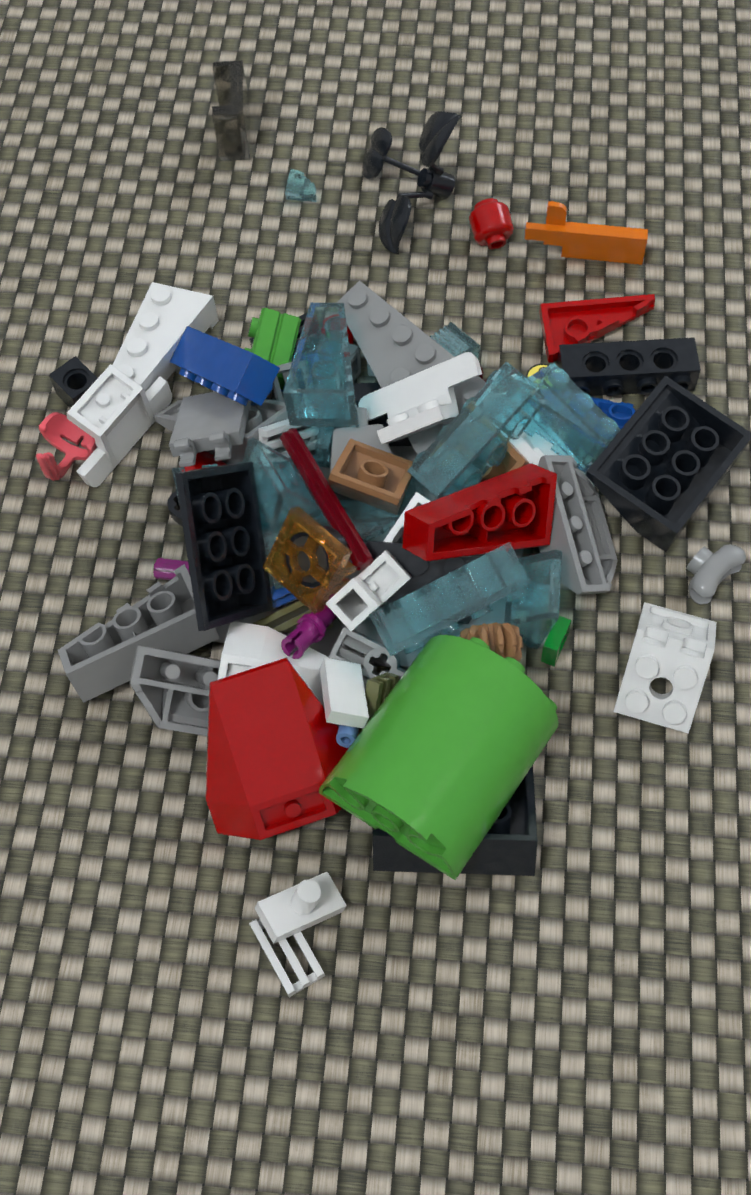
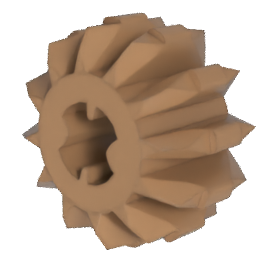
M497 622L491 624L483 623L482 625H472L470 628H465L460 632L459 637L470 640L471 637L481 639L492 651L503 658L511 657L519 662L521 661L523 640L522 636H520L519 627L515 625Z

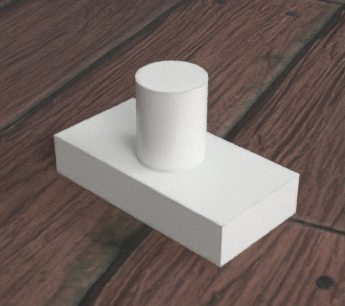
M325 872L258 901L254 909L274 944L342 913L347 905L329 873Z

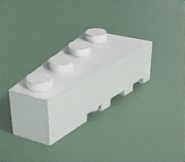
M152 282L112 366L143 387L145 392L159 376L167 380L174 371L178 372L180 370V367L171 363L170 360L186 327L189 326L205 333L208 328L213 329L219 321L214 297L208 294Z

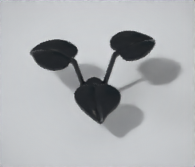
M438 111L430 116L424 126L419 142V147L423 151L420 159L423 165L429 168H423L421 171L386 156L392 145V135L388 129L380 127L373 132L369 143L370 147L367 149L363 159L362 172L364 177L369 180L375 179L381 172L385 161L418 176L417 184L423 191L399 193L396 200L391 199L385 205L379 221V237L384 247L390 252L399 255V244L411 212L410 199L427 198L431 200L433 195L447 199L452 194L455 186L454 175L444 172V168L437 166L435 162L454 127L462 117L461 115Z

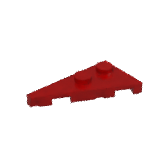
M655 294L540 304L539 314L548 363L558 359L559 345L590 343L653 310Z

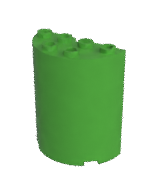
M453 635L434 636L425 644L319 788V793L374 829L379 828L387 832L395 839L396 843L456 880L558 728L557 706L525 674V668L519 661L511 657L503 658L492 651L481 639L471 637L468 640Z

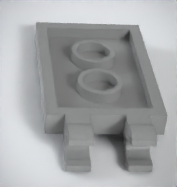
M217 392L183 397L169 442L172 456H180V468L195 465L198 452L214 449L215 461L230 459L232 446L243 444L251 401H248L247 405L244 406Z

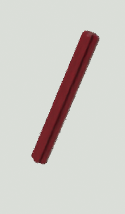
M290 428L280 436L283 446L328 523L345 539L349 548V558L356 570L363 571L374 561L371 553L297 429Z

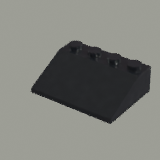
M665 376L590 466L585 475L637 533L667 552L739 459L751 440V432Z
M253 462L213 466L175 473L198 631H206L273 610Z
M533 765L460 874L535 876L538 838ZM373 828V871L443 873L396 843L395 839L387 832L379 828Z

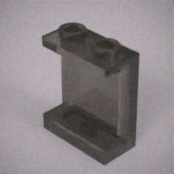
M243 60L214 62L213 74L219 106H212V118L220 161L250 160V106Z

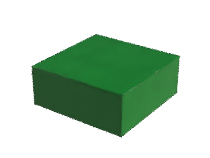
M557 615L543 645L541 662L555 667L568 638L572 620Z

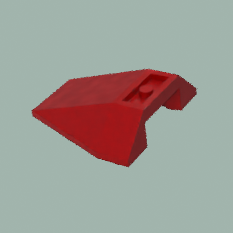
M287 657L209 683L205 798L217 834L263 840L336 815L342 809L321 795L319 788L348 748L342 747L336 742L338 725L326 722L324 706Z

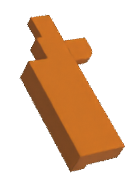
M548 201L546 224L526 222L525 239L544 241L543 245L562 246L561 257L643 264L648 229L566 222L567 207L562 203Z

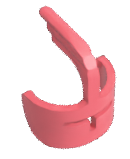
M53 412L49 414L39 425V431L51 445L65 454V457L59 464L56 463L53 454L50 452L36 454V459L44 476L53 481L62 478L74 460H86L97 448L95 439L69 421L67 416L62 413ZM62 438H65V439L69 440L70 442H72V443H74V444H76V445H78V444L80 443V444H81V447H84V448H87V449H82V448H79V447H77V446H74V445H72V444L66 442V441L63 440Z

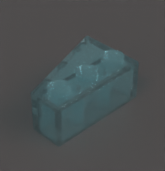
M555 363L517 383L496 411L500 416L504 415L506 417L509 414L526 426L524 432L531 437L537 433L553 444L550 450L556 454L572 455L577 462L576 467L586 473L621 430L617 423L608 417L594 403L593 399L584 393L569 378L568 374Z

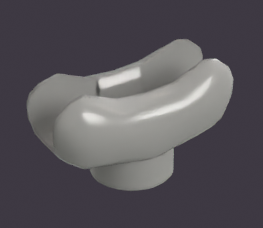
M732 544L724 545L715 553L705 546L700 549L686 568L694 575L688 586L691 599L699 605L711 602L720 582L727 576L741 570L742 564L746 560L745 551L739 546Z

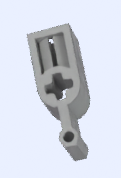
M343 627L328 657L361 664L362 675L370 679L387 672L398 675L400 679L406 671L400 668V658L392 648L356 630L351 632L347 627ZM345 645H347V646H349V647H351V648H353V649H355V650H357V651H359V652L365 654L366 656H364V655H362V654H360V653H358V652H356V651H354V650H352V649L346 647ZM385 654L388 656L387 663L391 666V669L378 673L376 671L378 665L373 662L374 657L380 658Z

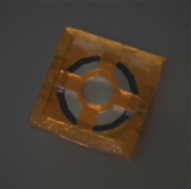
M299 506L290 508L263 566L270 575L314 614L323 611L325 603L329 600L330 596L343 588L350 581L347 576L357 570V567L350 562L352 551L349 550L343 536L330 526H321Z

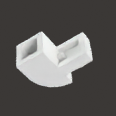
M385 550L370 566L364 569L358 576L352 578L325 604L352 632L387 602L412 576L388 550Z

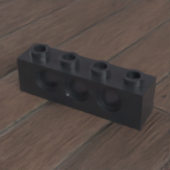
M695 337L559 345L557 359L561 398L573 397L578 399L581 396L603 395L614 397L622 394L649 395L665 376L686 390L695 391L701 371Z

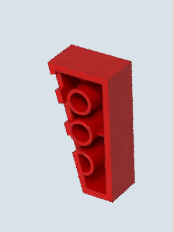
M530 463L405 511L402 548L425 561L550 545L557 474Z

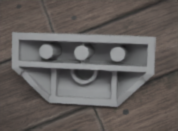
M544 455L540 458L538 466L557 474L550 545L538 546L545 573L577 595L607 593L611 589V581L618 560L599 494L586 475L576 467L577 462L572 455Z
M137 645L129 684L156 727L208 736L209 683L218 679L221 660Z

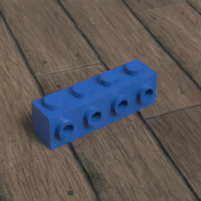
M189 326L186 327L170 360L171 363L181 368L180 375L244 406L247 405L248 401L262 406L265 398L271 393L273 382L280 370V367L252 352Z

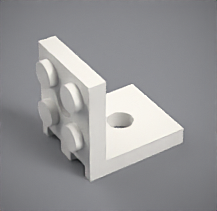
M644 602L613 712L689 734L714 654L717 622ZM662 677L668 679L672 683L673 688L668 693L659 694L652 689L650 683L654 679Z

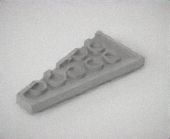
M360 280L336 302L381 388L454 357ZM479 376L453 386L459 417L408 437L426 472L461 438L481 413L486 414L501 399L499 392Z

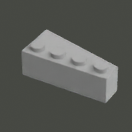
M185 564L174 571L176 576L164 585L158 581L148 588L147 592L149 595L133 606L126 603L117 609V613L107 624L104 625L98 622L58 649L66 676L83 703L130 681L137 645L187 654L220 638L215 628L198 631L191 578Z

